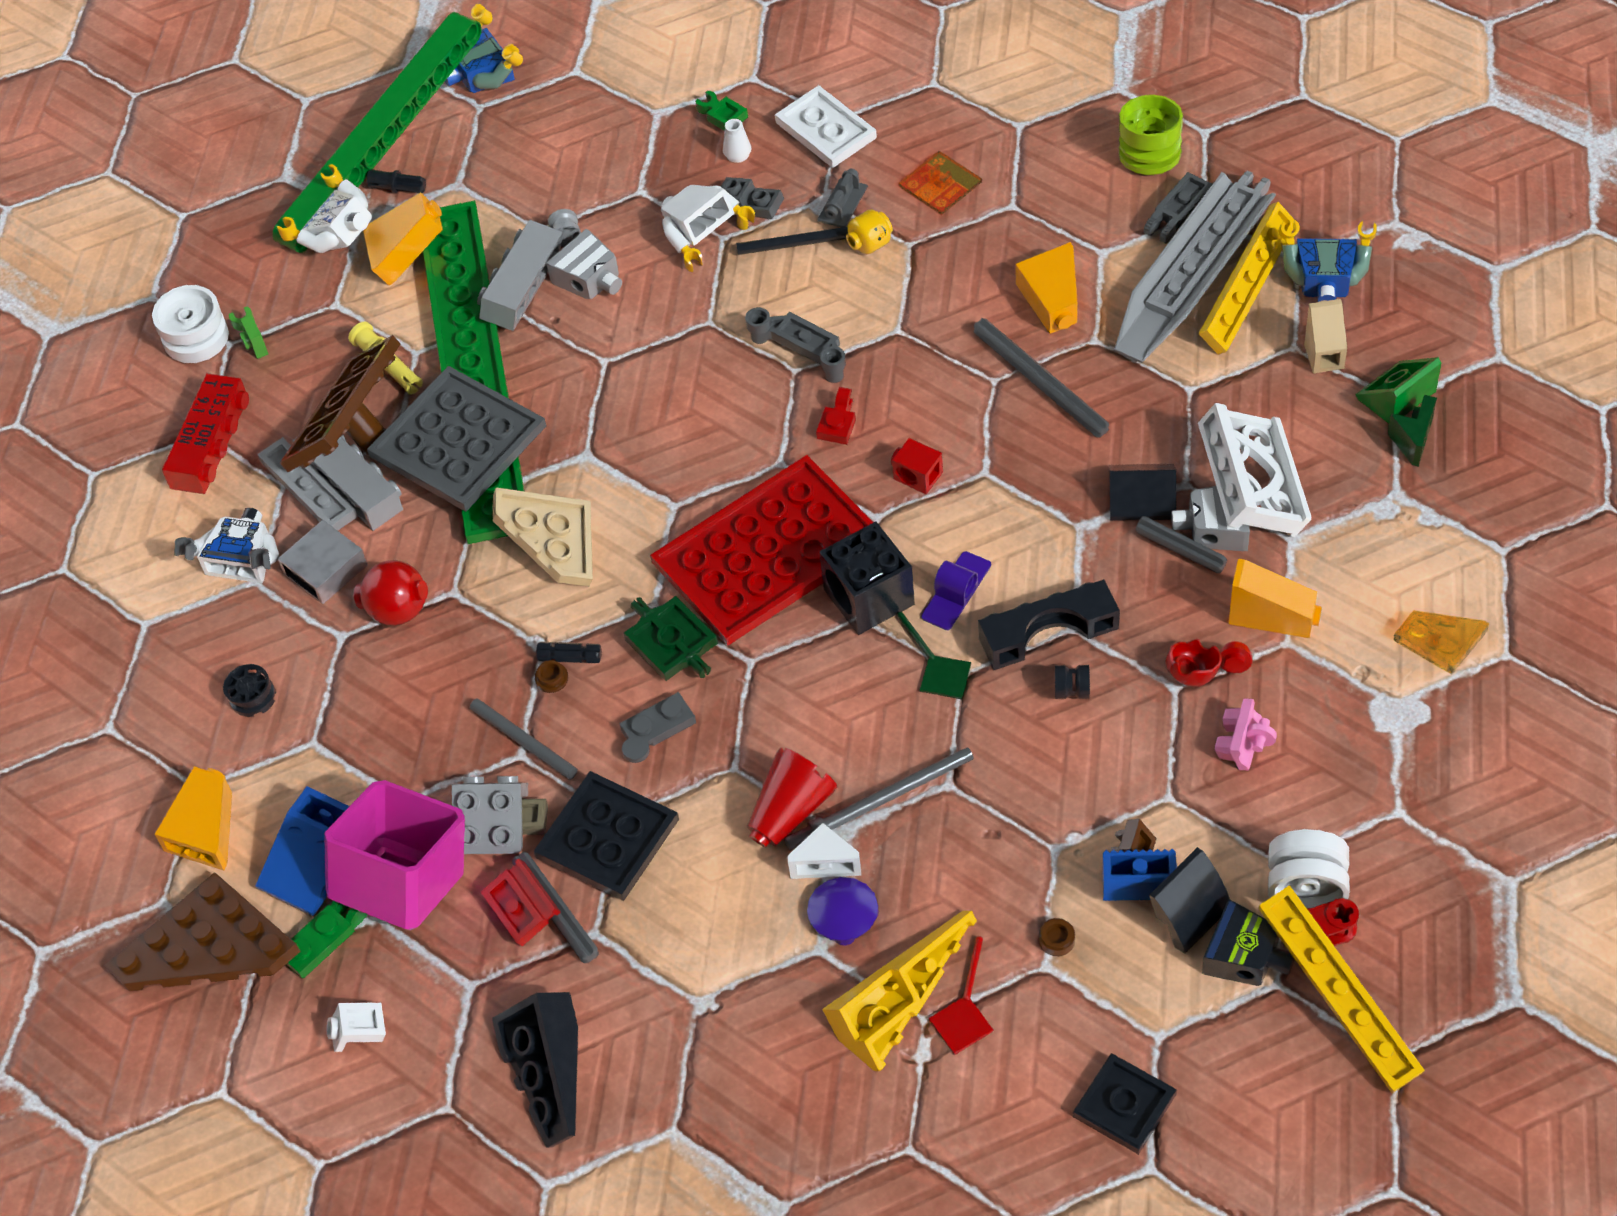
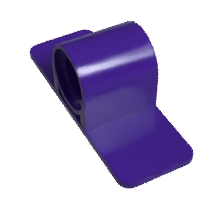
M967 551L960 555L956 563L944 561L935 577V595L922 613V620L944 630H950L989 571L991 562Z

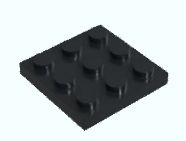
M590 771L537 845L534 854L537 859L624 901L679 821L678 812Z

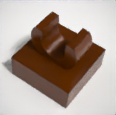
M1140 819L1127 820L1125 830H1119L1115 834L1121 842L1120 846L1111 847L1110 851L1115 850L1119 852L1122 850L1126 852L1130 850L1133 852L1135 849L1138 852L1142 849L1146 852L1149 849L1153 851L1157 838Z

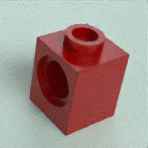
M908 438L901 448L898 447L892 455L893 479L927 495L943 473L942 452Z

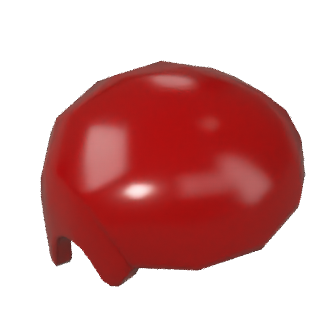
M1194 639L1189 642L1179 641L1170 646L1165 662L1168 672L1174 679L1181 684L1196 688L1209 683L1215 677L1223 658L1216 646L1213 645L1210 648H1205L1201 645L1200 639Z

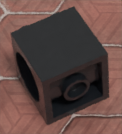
M877 521L819 551L824 591L858 635L897 615L898 612H902L915 605L912 566Z

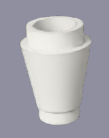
M730 119L725 123L722 149L727 159L734 163L745 161L751 152V144L739 119Z

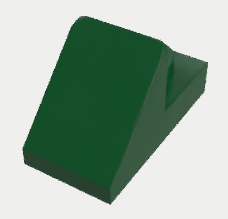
M1424 395L1421 407L1414 406L1411 418L1391 414L1388 435L1413 466L1419 467L1433 421L1437 397Z

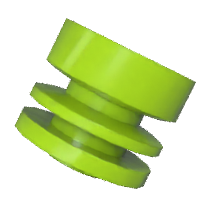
M1143 95L1129 100L1122 106L1119 113V157L1121 163L1127 169L1138 174L1155 175L1167 172L1179 163L1182 154L1181 133L1183 115L1181 107L1175 101L1165 96Z

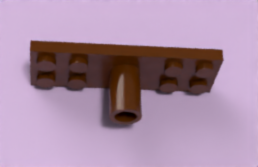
M394 335L348 361L280 461V464L287 472L299 466L302 469L306 468L321 454L323 456L331 454L339 446L337 442L339 437L346 432L362 451L369 455L367 449L386 429L363 404V401L372 387L384 377L383 370L396 358L394 354L400 346V342Z

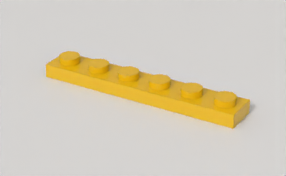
M1279 202L1269 205L1198 333L1218 355L1227 352L1278 259L1283 249L1282 245H1285V240L1280 237L1278 232L1280 225L1284 221L1285 231L1287 233H1292L1294 219Z
M1287 886L1260 904L1258 908L1390 1092L1393 1094L1425 1071L1291 886Z

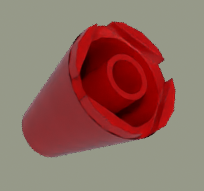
M782 747L779 748L747 824V828L751 831L749 837L764 848L768 844L776 846L837 789L836 782L827 773L821 778L819 772L815 770L817 765L788 748H785V750Z

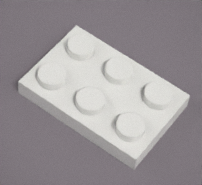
M819 85L775 114V121L780 127L832 168L877 138L875 128Z

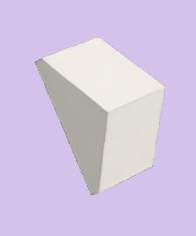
M824 823L788 855L791 879L861 876L859 852Z

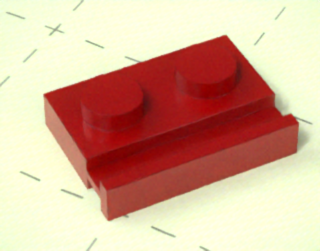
M518 858L515 861L516 864L510 870L506 869L481 891V894L515 942L524 946L549 924L548 920L554 915L558 916L561 911L527 864Z

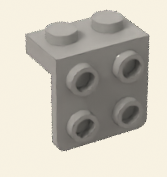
M497 776L498 783H484V777H463V784H452V806L462 809L465 817L464 854H515L522 850V797L528 796V783H518V776Z

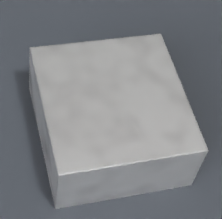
M324 520L319 522L278 558L284 575L322 604L368 565L363 550Z

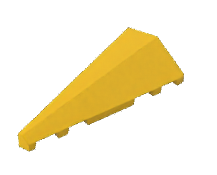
M960 912L822 1009L838 1041L873 1071H881L886 1065L884 1059L893 1046L898 1045L902 1040L901 1032L910 1018L917 1016L945 972L942 969L950 955L957 953L961 947L959 941L968 927L975 925L977 920L973 912Z

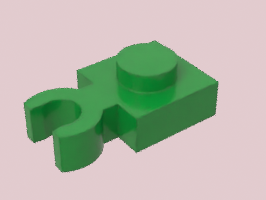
M712 91L705 92L708 102H702L699 99L695 101L697 111L707 115L708 122L725 131V123L728 120L739 119L743 122L748 118L747 108L728 97L719 101L717 95Z

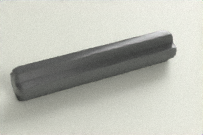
M1146 516L1142 517L1136 526V531L1140 535L1216 573H1221L1226 566L1227 558L1224 555Z

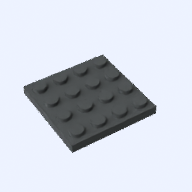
M448 366L373 442L367 451L372 459L466 512L547 425L545 418Z

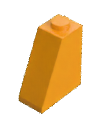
M420 192L372 221L363 230L371 270L388 285L393 284L443 230L440 220L442 212L434 200L429 201Z
M1071 242L1015 264L1016 285L1049 334L1061 329H1067L1077 323L1078 302L1074 249Z
M1238 559L1232 584L1229 625L1310 638L1312 625L1319 626L1322 606L1316 605L1317 591L1247 560Z
M193 767L154 834L164 852L223 871L225 870L228 862L232 791L226 781V777L220 771L212 768L204 770Z

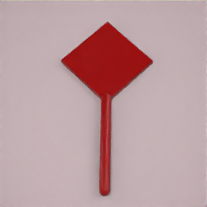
M981 936L976 937L963 997L929 1017V1021L954 1055L994 1031L970 999L983 942Z

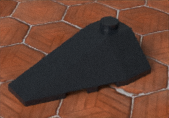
M570 992L535 993L492 1018L500 1055L504 1063H511L517 1075L514 1083L518 1091H525L530 1101L529 1113L546 1148H550L575 1136L578 1024Z

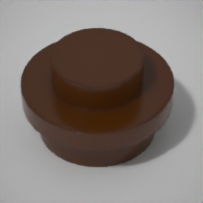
M554 660L545 661L540 664L535 673L537 687L546 693L560 691L566 686L569 678L567 669Z

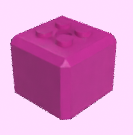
M386 780L372 782L324 833L325 887L328 899L406 930L417 928L464 875L465 817L462 809Z

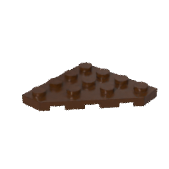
M214 872L105 964V967L128 991L143 990L145 985L161 984L165 988L191 985L192 980L209 978L211 982L237 980L239 975L257 973L259 977L272 976L301 951L293 940Z

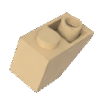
M1341 299L1309 303L1304 346L1313 373L1345 368L1347 342Z

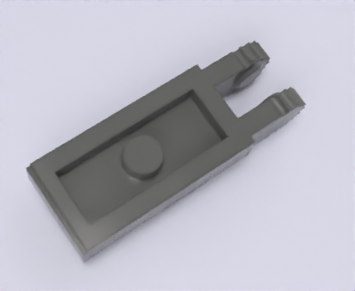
M1187 172L1155 208V212L1145 224L1144 233L1152 236L1159 229L1161 222L1165 221L1167 224L1162 230L1159 239L1165 244L1170 242L1178 228L1182 226L1212 186V183Z

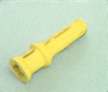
M365 321L355 325L348 336L349 342L353 346H359L363 351L385 339L376 335L373 332L372 325ZM394 354L395 360L384 370L408 394L416 393L418 389L413 383L415 382L421 387L423 380Z

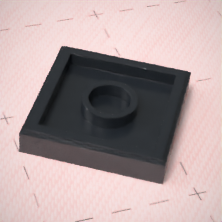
M1111 1053L1074 1109L1073 1118L1139 1155L1175 1098L1177 1089Z

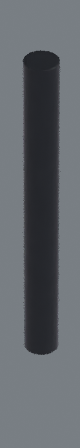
M847 227L736 243L738 255L843 240L846 239L848 229Z

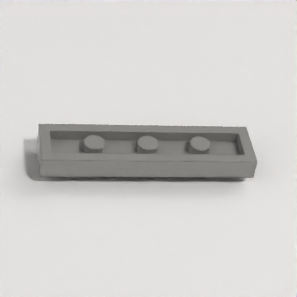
M283 437L257 454L260 462L319 522L324 520L338 531L358 517L356 510L311 465L303 469L299 466L290 472L283 468L280 461L291 447Z

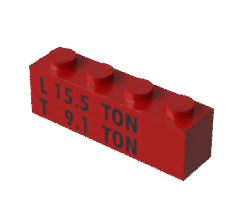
M206 373L162 468L170 489L206 494L210 483L214 482L221 458L225 457L228 442L232 434L236 433L241 413L247 408L249 403V394L246 392L241 378Z

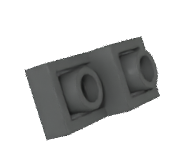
M726 177L721 185L724 190L740 202V207H752L755 217L773 219L784 200L781 190L755 188L752 179Z

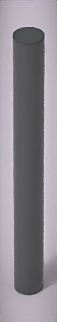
M476 698L472 701L470 710L569 780L575 777L578 771L575 766L480 699Z

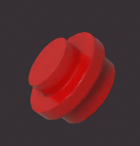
M1232 641L1225 644L1220 650L1223 658L1220 667L1230 673H1242L1251 667L1253 656L1248 646L1244 643Z

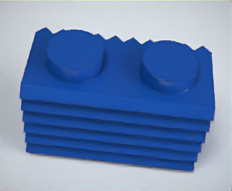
M1136 849L1133 852L1130 850L1126 852L1122 850L1119 852L1105 850L1102 863L1103 901L1151 900L1149 895L1177 868L1176 851L1173 849L1169 852L1166 849L1162 852L1158 849L1154 852L1151 849L1147 852L1143 849L1140 852Z

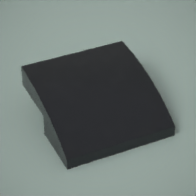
M1198 847L1149 895L1156 918L1168 925L1174 947L1183 953H1186L1220 919L1228 899L1230 900L1215 867L1204 851Z

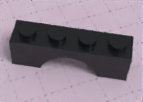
M1104 579L1094 583L1088 582L1079 588L1063 593H1054L1048 598L1033 603H1023L1015 609L1002 613H993L984 619L978 620L979 640L994 671L1024 661L1029 641L1037 633L1048 628H1070L1081 633L1087 639L1118 630L1120 609Z

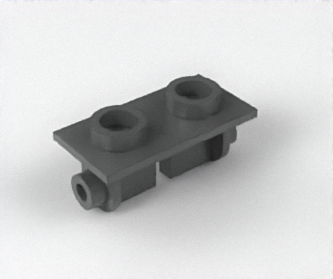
M850 168L843 172L842 178L839 179L819 215L818 222L837 227L847 226L868 187L867 184L859 182V173L855 169Z

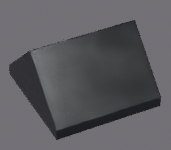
M1174 464L1109 465L1110 521L1140 520L1145 516L1152 520H1171V511L1176 510V468Z

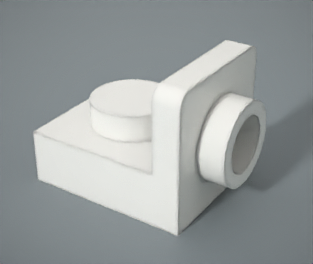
M338 1003L333 1016L327 1020L328 1039H333L334 1052H342L347 1042H382L386 1035L381 1003Z

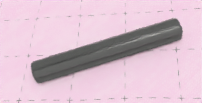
M522 852L519 856L514 857L512 864L515 865V861L518 858L524 861L561 911L558 916L554 915L551 920L583 963H589L596 959L599 955L596 945L531 856L526 852Z

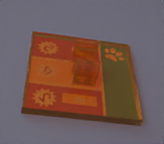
M938 151L899 182L898 185L943 215L982 183V178L941 151Z

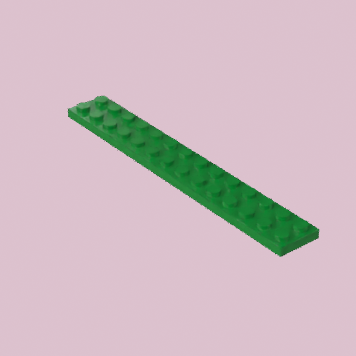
M476 201L440 207L442 212L440 220L443 230L423 250L441 373L450 366L509 398L497 325L479 318L481 306L477 304L478 296L483 287L488 288L490 281ZM519 456L466 512L462 510L468 544L508 536L493 522V494L495 488L525 492Z

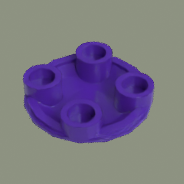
M847 877L827 880L818 886L809 898L807 908L810 924L818 934L845 946L853 943L855 938H859L869 931L879 913L875 893L867 884L855 878Z

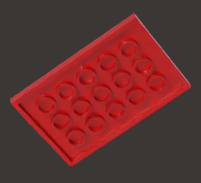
M805 455L658 549L650 557L652 564L721 640L729 646L823 584L819 551L874 522L808 455Z

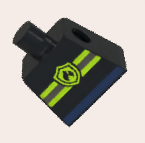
M1228 899L1205 952L1202 974L1259 986L1262 985L1268 968L1289 975L1295 959L1290 952L1277 948L1279 937L1265 918Z

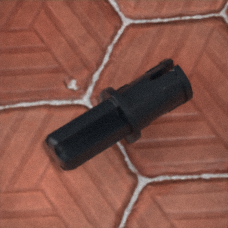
M370 169L367 174V186L369 188L387 189L393 193H398V191L424 193L426 188L425 178L401 174L400 170L385 172Z

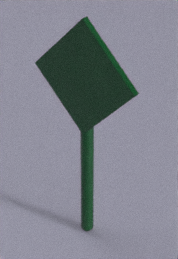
M898 612V618L928 657L920 692L962 700L972 662L935 656L904 613Z

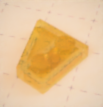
M1413 610L1397 629L1393 640L1452 675L1486 634L1489 623L1483 620Z

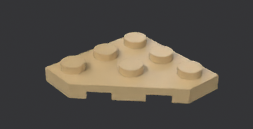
M495 488L493 494V522L557 583L589 587L593 580L591 501Z

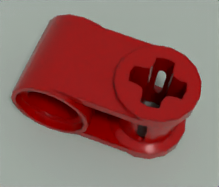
M1339 898L1313 908H1307L1334 946L1348 943L1356 936L1359 910L1351 900Z

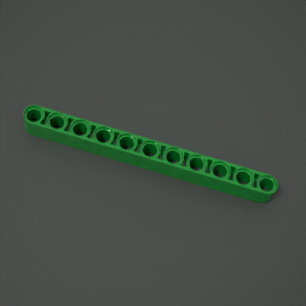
M452 12L447 16L278 220L272 234L275 242L298 253H303L308 249L297 243L296 238L292 241H284L281 238L277 226L287 228L283 218H292L297 230L301 231L333 191L338 190V187H328L321 177V173L326 177L334 174L328 166L330 164L337 167L343 180L347 179L356 187H359L367 177L369 170L374 169L477 43L482 31L480 22L457 12Z

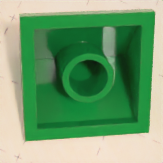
M1439 357L1399 361L1355 395L1361 403L1389 424L1391 414L1405 416L1414 409V406L1422 403L1424 395L1431 396L1436 392L1441 361Z

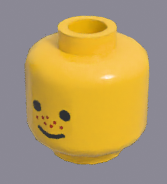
M873 209L866 210L849 221L846 239L853 250L858 249L863 254H871L889 243L893 231L892 224L883 212Z

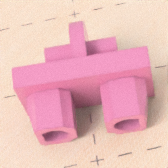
M1243 699L1241 708L1225 709L1223 726L1227 732H1234L1233 736L1217 737L1215 751L1219 759L1235 761L1239 770L1249 771L1254 751L1262 752L1263 747L1273 745L1277 738L1276 731L1269 726L1270 720L1262 718L1254 710V699Z

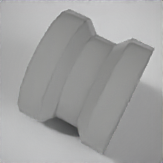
M570 209L557 210L548 218L549 227L563 232L561 247L568 245L581 233L577 215Z

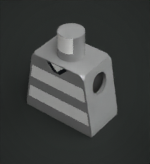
M585 229L546 262L552 284L585 299H593L603 289L612 295L616 294L622 286V280L618 277L619 271L614 253L588 229Z
M1217 486L1193 490L1190 493L1189 510L1171 511L1172 530L1191 529L1193 540L1210 549L1248 551L1249 525L1243 524L1240 528L1228 526Z

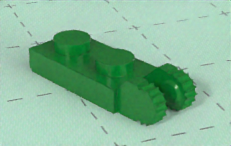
M333 901L331 906H326L291 938L301 952L286 965L301 979L305 978L355 932L354 929L364 918H367L368 914L351 908L346 918H344L342 914L349 907Z

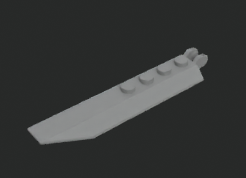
M1246 171L1238 182H1234V184L1225 173L1221 172L1132 291L1115 345V352L1143 363L1187 318L1275 198L1276 193L1265 195L1270 187V179L1262 178L1257 186L1252 189L1250 188L1254 177L1252 172Z

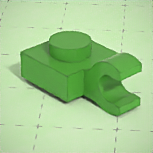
M248 306L244 307L246 315L243 318H236L233 312L229 313V319L233 328L243 331L239 334L246 350L252 348L257 359L268 355L251 309Z

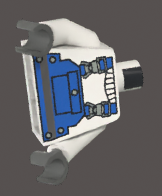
M245 508L240 519L223 517L215 527L199 539L177 538L175 540L174 556L185 555L187 560H193L197 556L205 575L263 583L266 569H271V564L278 561L279 552L274 537L268 533L265 524L260 522L262 519L261 512L254 508Z

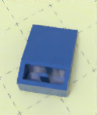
M306 786L284 818L255 885L256 888L314 916L327 898L324 833L349 806Z

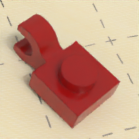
M839 387L834 408H824L816 430L817 439L848 444L856 421L855 412L850 411L853 404V399L850 398L852 389Z

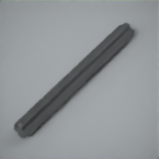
M981 318L979 322L974 324V333L1094 436L1101 438L1109 431L1108 421L991 322Z

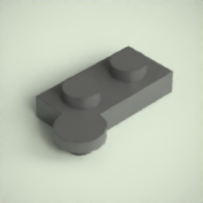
M679 692L619 723L621 731L627 739L622 745L624 758L632 763L642 762L649 755V745L655 746L696 724L695 715Z

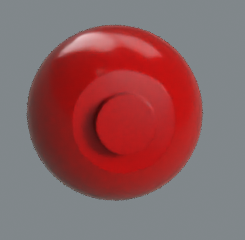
M388 560L376 564L366 573L362 583L356 584L353 596L356 606L359 609H365L372 619L384 625L397 626L411 621L420 613L428 596V586L420 573L410 564L398 560Z

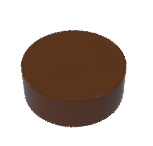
M1060 918L1047 920L1039 930L1040 947L1051 956L1068 954L1075 945V930L1068 921Z

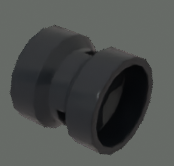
M1055 665V699H1066L1068 696L1090 699L1089 665H1078L1076 668H1068L1066 665ZM1072 673H1075L1076 690L1072 691Z

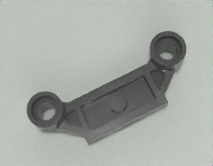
M756 307L746 313V327L751 333V339L754 343L763 344L772 339L820 364L825 372L827 381L838 383L844 378L843 369L846 366L845 352L839 347L840 340L838 336L790 311L784 316L770 317L766 309Z

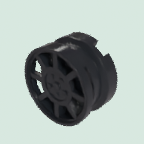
M246 664L235 668L228 674L223 684V692L229 700L232 709L241 716L254 717V714L261 711L265 713L275 702L276 689L266 670L259 665ZM249 670H256L257 672L249 673Z

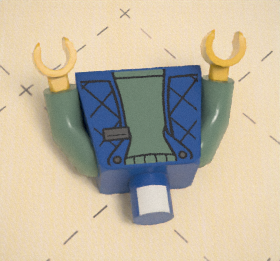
M481 4L473 6L471 16L480 22L481 27L492 22L491 12L486 10ZM484 28L477 43L450 74L445 83L449 87L462 81L472 93L485 89H497L501 84L515 80L512 65L515 67L521 65L523 62L522 55L519 54V49L513 44H508L502 49L489 30Z
M1294 220V233H1287L1284 229L1283 221L1278 232L1280 237L1285 240V245H1282L1285 272L1296 285L1301 286L1303 295L1306 297H1318V302L1348 296L1349 288L1356 286L1369 270L1372 246L1369 245L1370 240H1373L1376 236V224L1374 223L1373 232L1366 235L1361 231L1363 221L1359 223L1358 236L1361 239L1360 245L1357 244V239L1297 238V244H1295L1294 237L1299 232V223Z

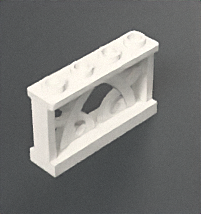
M1215 403L1198 422L1228 526L1240 528L1244 524L1286 532L1288 536L1295 537L1311 521V514L1281 419L1278 417L1267 419L1229 411L1226 405ZM1249 435L1257 436V437H1256L1255 440L1253 441V440H1251V439L1249 438ZM1248 456H1251L1269 474L1270 481L1263 489L1257 480L1246 472L1244 461Z

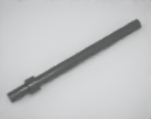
M966 747L823 819L819 816L807 822V827L785 837V844L791 851L799 846L822 823L833 830L973 760V754Z

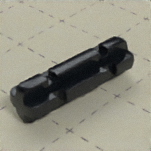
M539 642L536 647V657L538 661H549L554 658L557 662L582 663L583 660H586V663H599L602 657V649L600 644L587 643L586 647H583V643L556 642L555 645H552V642Z

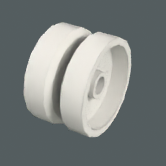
M199 285L177 287L162 295L154 305L152 312L153 322L166 353L172 359L182 363L205 361L218 354L227 343L229 330L218 300L209 289Z
M1302 829L1276 836L1270 842L1268 867L1271 870L1268 878V896L1270 898L1289 885L1306 908H1313L1339 898H1349L1350 885L1347 873L1349 868V846L1344 839L1333 833L1321 830Z

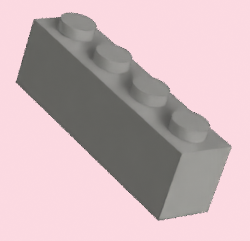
M530 219L523 230L519 229L517 231L512 249H506L502 258V265L500 268L493 270L488 288L483 287L477 300V304L481 306L480 319L514 331L548 274L546 262L561 250L562 231Z
M342 435L337 440L339 446L328 456H323L322 454L317 456L310 465L356 510L357 516L374 531L403 510L399 498L402 493L393 480L387 481L384 479L378 466L374 462L368 463L360 449L355 444L350 446L346 442L344 435Z

